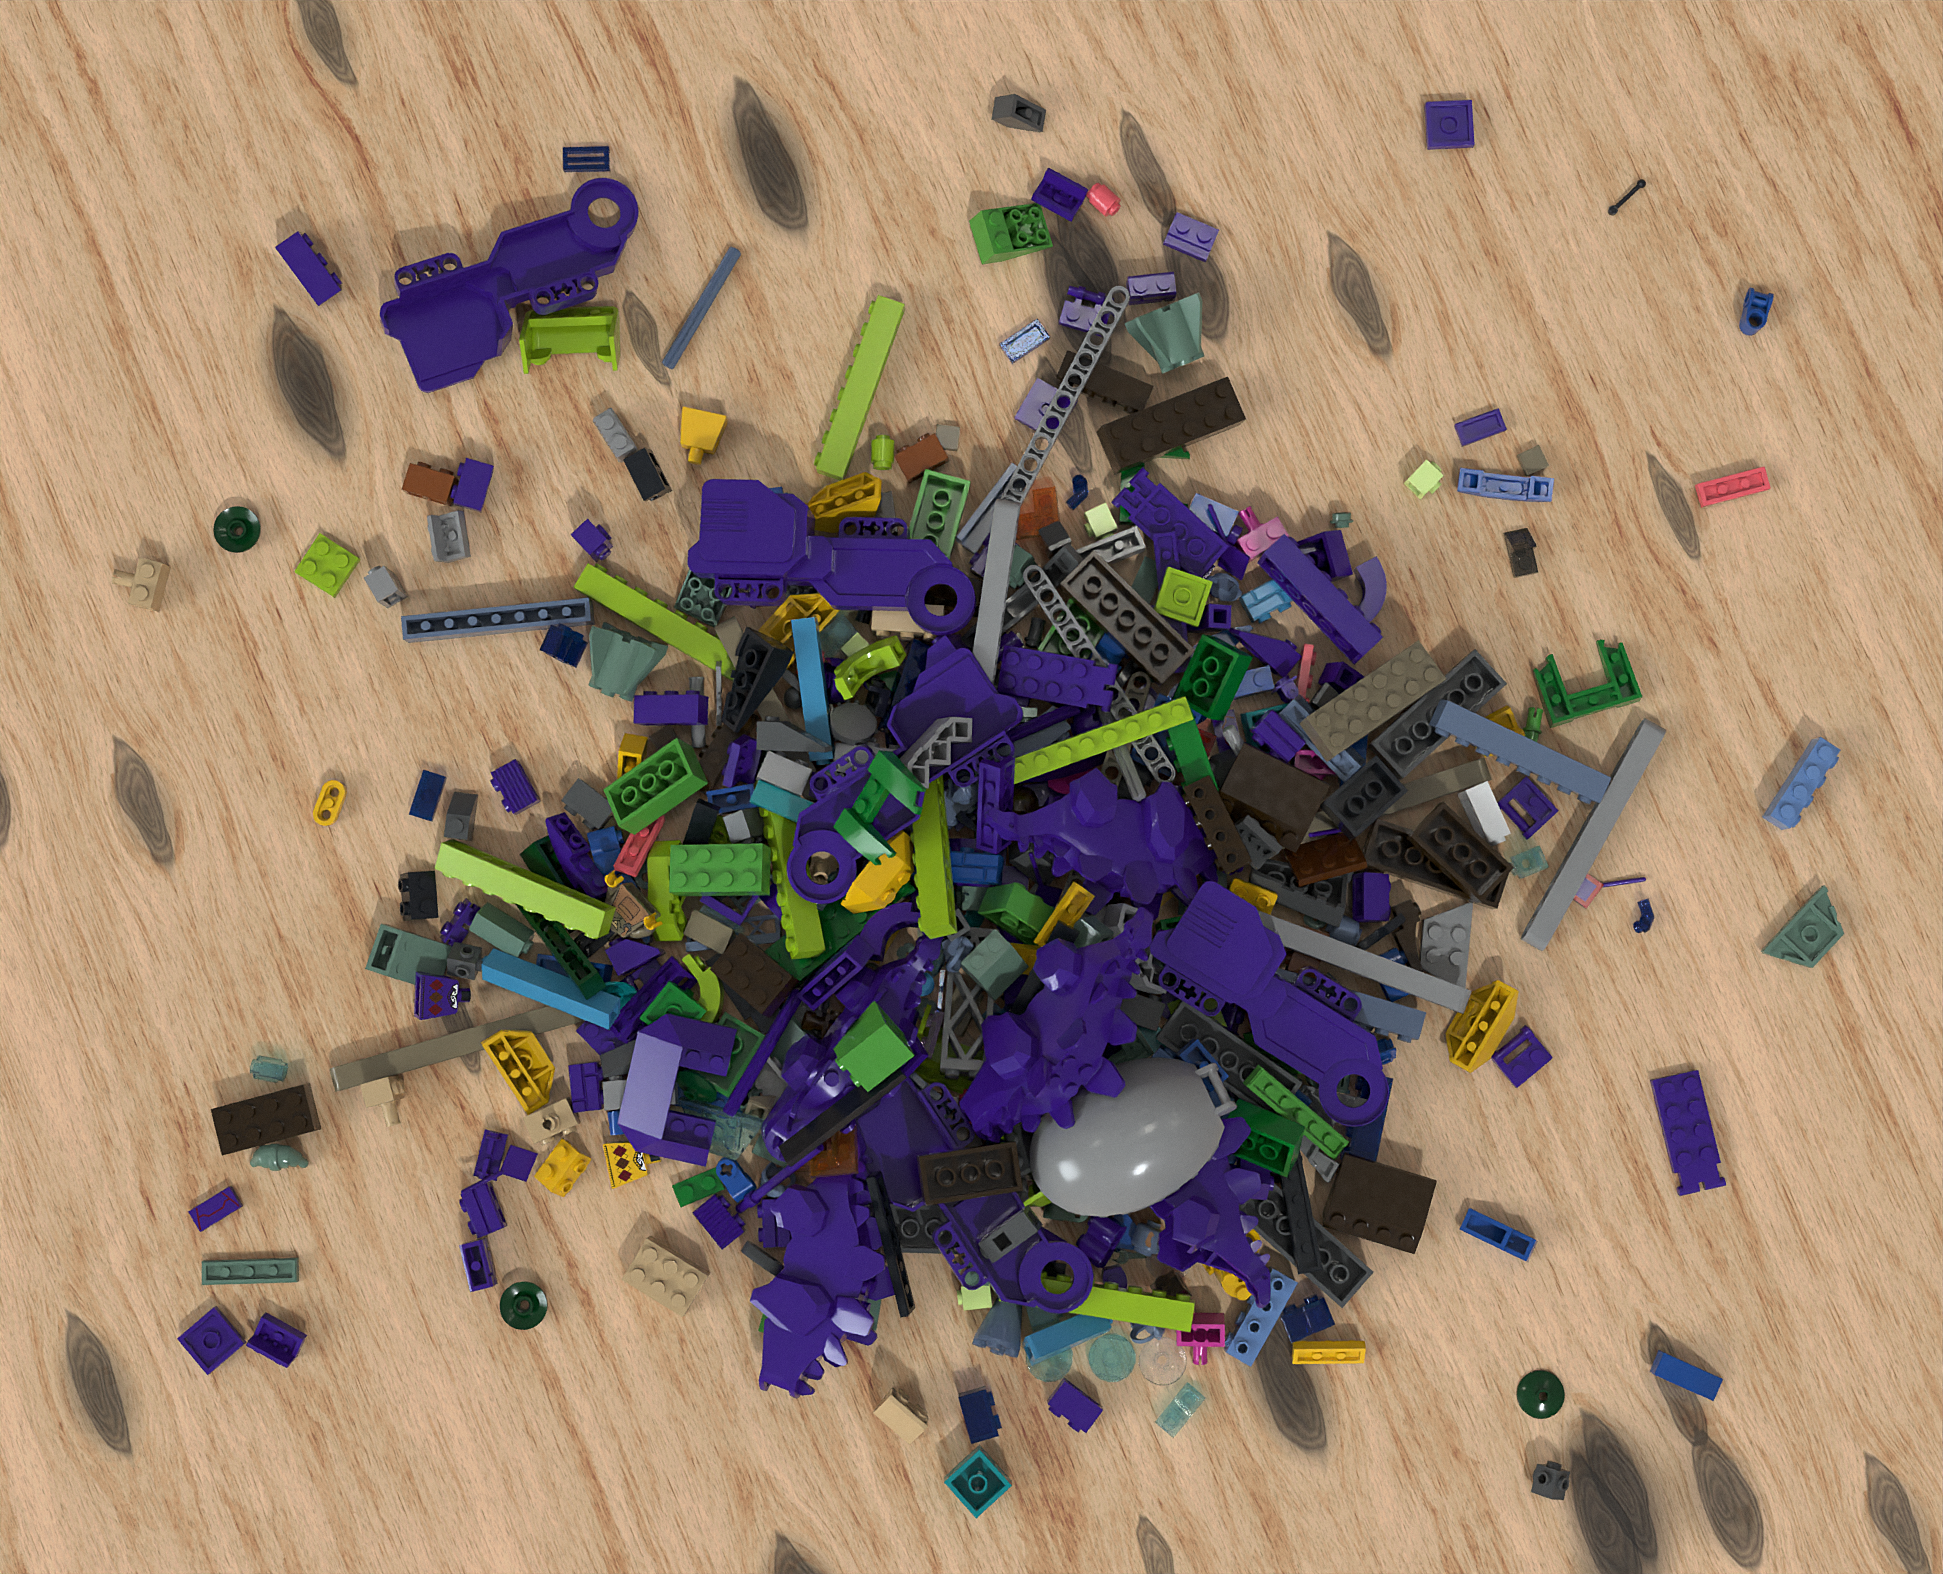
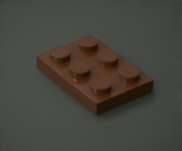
M1343 832L1300 844L1296 853L1287 848L1284 849V856L1299 887L1367 868V861L1356 839L1350 841Z

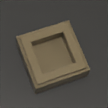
M937 424L936 436L943 449L957 451L960 427Z
M1539 445L1517 455L1526 477L1549 466Z

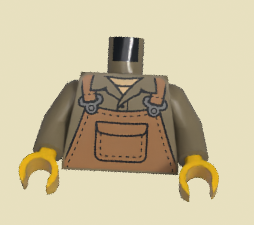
M611 871L605 876V882L608 885L605 903L616 907L609 934L604 936L613 941L618 934L623 938L632 937L634 939L652 935L655 929L663 924L661 921H656L661 914L632 882L620 885L624 877L620 876L617 878L615 876L616 871Z

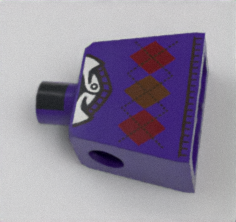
M416 972L414 1017L417 1019L425 1020L456 1014L458 1002H470V988H459V982L454 977Z

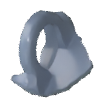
M1217 573L1214 576L1206 577L1207 580L1213 582L1209 592L1213 597L1221 601H1235L1242 595L1238 581L1229 574Z
M961 770L957 772V777L962 775L971 777L969 771ZM952 778L949 779V791L946 794L949 800L961 805H968L978 799L979 779L967 787H959L958 790L953 787L954 781Z
M960 936L952 942L949 939L942 942L943 952L947 961V971L952 973L958 972L961 962L975 948L969 938Z
M770 1162L761 1173L760 1187L784 1167L777 1168L773 1162ZM793 1173L789 1176L791 1180L789 1185L779 1184L766 1195L771 1198L780 1197L788 1187L795 1184V1174Z
M1130 1323L1133 1329L1130 1337L1133 1342L1138 1344L1149 1342L1153 1338L1160 1340L1165 1332V1328ZM1144 1329L1151 1334L1144 1339L1136 1338L1138 1333Z

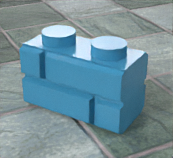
M1273 579L1239 597V601L1252 623L1258 621L1259 624L1270 619V613L1276 610L1281 613L1291 608V602H1293Z

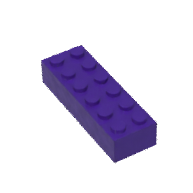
M1283 534L1262 554L1257 564L1355 665L1383 638L1380 634L1381 630L1373 622L1369 623L1365 619V614L1357 605L1353 606L1347 600V594L1341 588L1337 589L1331 583V577L1325 571H1320L1315 566L1316 563L1310 555H1304L1298 548L1299 544L1294 538Z

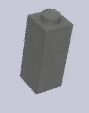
M1027 1205L985 1235L978 1243L980 1252L986 1259H990L994 1263L1038 1232L1043 1224L1029 1205Z

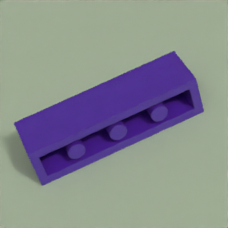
M856 935L807 979L796 996L814 1011L857 974L876 950L863 938Z

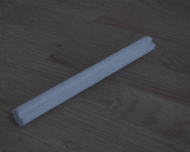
M729 247L664 357L662 363L665 367L674 369L739 259L741 253L738 249Z

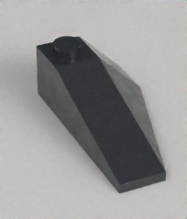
M746 627L736 649L735 656H738L736 670H732L730 678H734L732 690L727 693L721 722L738 733L783 676L794 652L780 641L750 627Z

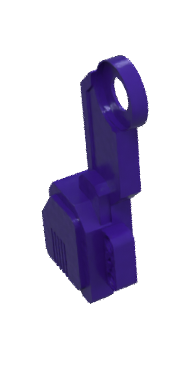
M596 178L585 182L573 195L569 211L501 232L487 261L463 268L461 260L456 254L445 253L399 268L394 276L395 289L399 298L383 303L380 308V323L386 335L400 341L418 388L425 393H431L473 379L486 360L501 356L512 337L513 322L508 309L516 307L518 303L530 300L532 308L536 313L546 315L592 300L597 294L598 277L614 272L626 247L627 239L630 238L636 228L639 213L638 204L630 189L621 182L610 178ZM600 198L612 200L620 210L619 221L608 228L595 225L588 215L590 204ZM446 264H453L456 268L454 270H447L444 266ZM402 278H408L412 282L410 284L404 285L400 283L399 280ZM589 283L593 288L586 290L581 285ZM544 297L549 300V303L541 304L537 299Z
M710 479L703 484L699 541L688 550L687 564L697 577L715 578V595L725 605L779 606L786 600L787 585L813 586L834 610L908 611L919 628L927 633L940 636L950 635L964 628L975 612L976 595L969 578L962 571L955 568L952 562L931 540L910 539L909 528L905 521L900 518L847 517L840 522L839 538L814 536L815 516L810 508L794 494L774 493L759 480ZM854 525L857 527L854 534H845L848 526ZM877 526L879 530L875 532V535H872L870 531ZM901 526L904 528L901 535H892L895 527ZM937 584L949 585L957 594L955 609L945 616H936L930 613L925 606L927 591ZM727 587H731L732 594L726 598L722 597V591ZM752 588L755 591V593H752L751 597H748L745 593H749L750 589ZM772 589H779L780 592L776 598H769L768 595Z
M959 648L919 674L913 693L893 707L887 723V727L900 745V747L892 752L900 759L937 719L947 717L972 718V742L951 744V764L948 766L929 767V783L948 772L957 786L967 787L979 779V774L975 775V771L979 773V757L982 756L986 759L991 756L990 749L993 750L994 756L999 760L998 763L1008 756L1012 757L1014 755L1015 745L1007 731L1021 722L1023 709L1015 697L998 693L969 649ZM1000 743L1009 744L1011 752L1008 755L998 753L997 746ZM862 744L853 748L815 773L810 780V788L818 800L799 813L793 841L794 848L787 862V876L792 888L807 901L818 904L837 901L846 895L857 877V859L863 855L850 845L833 826L844 808H852L872 775L867 769L876 755L868 745ZM858 750L867 752V762L861 763L856 759V752ZM851 760L853 765L845 771L846 775L843 773L838 774L836 771L839 768L837 764L844 766ZM961 769H966L970 772L971 777L968 781H961L957 777V772ZM819 776L825 777L828 781L827 788H818L815 783L816 778ZM917 791L915 803L920 807H923L925 792ZM889 793L871 824L887 840L918 820L921 814H914ZM828 852L837 859L839 873L831 883L817 884L807 875L806 863L814 853Z
M1215 881L1204 882L1176 927L1167 930H1157L1150 944L1151 954L1165 963L1158 975L1160 986L1207 1016L1217 1015L1225 1002L1237 1004L1248 1013L1254 1042L1257 1046L1318 1083L1320 1103L1331 1119L1342 1125L1352 1127L1363 1126L1377 1119L1387 1105L1389 1086L1382 1071L1383 1066L1376 1036L1354 1022L1362 1007V1002L1358 995L1312 966L1301 968L1292 983L1275 973L1287 955L1278 931L1274 929L1273 932L1263 926L1257 908ZM1171 972L1175 974L1176 981L1173 984L1164 983L1162 977L1165 973ZM1307 972H1312L1316 975L1315 981L1311 984H1306L1302 980L1303 975ZM1181 979L1184 980L1182 985L1186 988L1194 986L1195 995L1190 994L1186 996V990L1179 986ZM1320 982L1327 988L1333 985L1335 993H1329L1326 996L1325 990L1319 986ZM1349 997L1356 999V1005L1352 1009H1346L1343 1005L1344 1001ZM1208 998H1214L1217 1001V1006L1212 1010L1206 1009L1203 1005L1204 1001ZM1351 1074L1362 1076L1370 1086V1095L1367 1101L1357 1107L1344 1105L1337 1096L1338 1083L1343 1077Z
M909 1077L902 1083L893 1097L881 1098L855 1118L866 1142L865 1154L873 1159L871 1164H865L867 1167L866 1171L871 1174L874 1171L881 1170L890 1203L912 1212L923 1206L916 1156L962 1149L971 1143L975 1136L973 1127L967 1118L963 1116L960 1107L944 1084L933 1082L918 1090ZM934 1086H938L942 1090V1097L939 1100H933L930 1096V1090ZM947 1098L949 1102L945 1103L948 1109L955 1110L952 1114L954 1117L952 1120L944 1118L946 1110L943 1106L939 1108L936 1106L943 1103ZM960 1127H966L969 1132L968 1138L964 1141H960L956 1136V1132ZM840 1130L834 1134L835 1141L839 1147L843 1135ZM1016 1192L938 1204L948 1220L935 1228L932 1238L950 1268L965 1288L976 1290L989 1282L1001 1301L1029 1307L1037 1306L1050 1313L1070 1312L1082 1305L1088 1298L1093 1286V1269L1087 1256L1070 1243L1063 1241L1048 1242L1040 1229L994 1263L982 1255L978 1245L981 1239L1025 1207ZM943 1230H948L951 1235L949 1242L945 1244L940 1243L938 1240L939 1233ZM953 1246L956 1252L959 1254L963 1253L961 1263L957 1261L952 1262L955 1257L948 1248ZM1053 1260L1065 1261L1071 1266L1074 1273L1071 1287L1061 1294L1048 1292L1041 1283L1043 1267ZM971 1271L976 1272L977 1281L972 1285L966 1284V1274Z

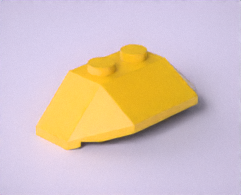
M863 472L825 486L808 503L805 502L815 516V530L836 533L839 531L840 522L847 517L874 518L881 500L882 480L867 472Z
M820 594L790 595L761 626L758 632L780 641L794 652L787 666L788 668L796 660L791 620L817 617L820 634L840 610H834Z
M903 830L887 841L896 852V855L892 858H888L886 854L880 856V866L874 865L870 861L851 884L846 893V898L842 900L841 905L853 914L885 908L887 904L894 900L899 889L910 880L914 872L912 858L914 847L911 837Z
M1496 980L1492 984L1485 985L1471 992L1464 1014L1457 1012L1445 1033L1449 1061L1472 1073L1491 1059L1514 1019L1518 990Z
M500 1030L481 1042L527 1115H530L549 1102V1093L552 1087L555 1067L532 1031Z

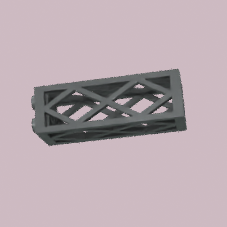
M971 927V930L961 936L969 938L976 948L994 929ZM948 971L940 1075H945L944 1078L950 1080H958L959 1076L968 1077L969 1081H973L986 1059L985 1050L983 1052V1061L974 1059L984 1045L981 1027L984 1019L975 1003L984 990L977 984L970 993L959 971L956 973ZM954 981L964 1002L950 1020ZM989 995L986 1018L988 1015H993L994 1000ZM969 1011L980 1032V1036L965 1055L954 1034V1030ZM948 1043H950L957 1058L948 1057L947 1059Z

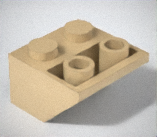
M892 1387L875 1407L873 1414L910 1445L928 1427L929 1418L926 1416L928 1413L920 1405H912L908 1400L910 1397L901 1389L896 1391Z

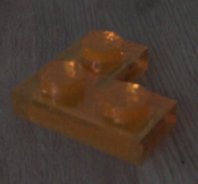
M1055 486L1032 490L1034 512L1019 515L1016 540L1040 537L1039 530L1056 521L1060 522L1057 489Z
M857 1125L847 1134H843L840 1130L831 1136L832 1150L821 1151L809 1160V1177L811 1178L859 1174Z

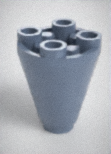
M997 1297L975 1333L972 1344L981 1348H986L987 1346L990 1348L991 1353L1000 1356L1005 1354L1017 1358L1021 1343L1022 1305L999 1301V1297Z

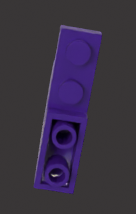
M564 812L546 818L545 823L552 847L575 889L582 887L588 896L597 900L606 897L608 885L605 882V878L587 854L591 847L567 814Z

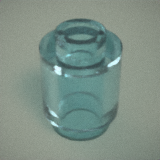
M260 1055L256 1060H252L250 1066V1073L253 1074L254 1079L274 1083L278 1081L283 1082L288 1070V1064L283 1062L282 1059Z

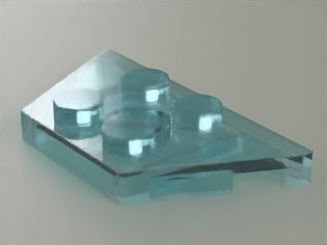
M681 1096L677 1102L678 1106H682L684 1113L716 1120L709 1153L737 1160L765 1121V1119L737 1112L732 1117L723 1112V1107L698 1100H690L684 1096Z

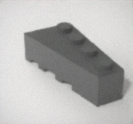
M1267 859L1260 869L1255 870L1251 867L1249 883L1276 892L1278 897L1275 903L1338 928L1340 926L1346 906L1347 874L1299 887L1286 862Z

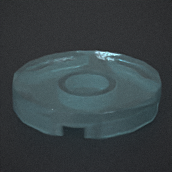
M1116 1333L1104 1334L1091 1344L1088 1352V1360L1092 1372L1099 1379L1107 1382H1118L1125 1379L1133 1371L1136 1363L1132 1344L1124 1336Z

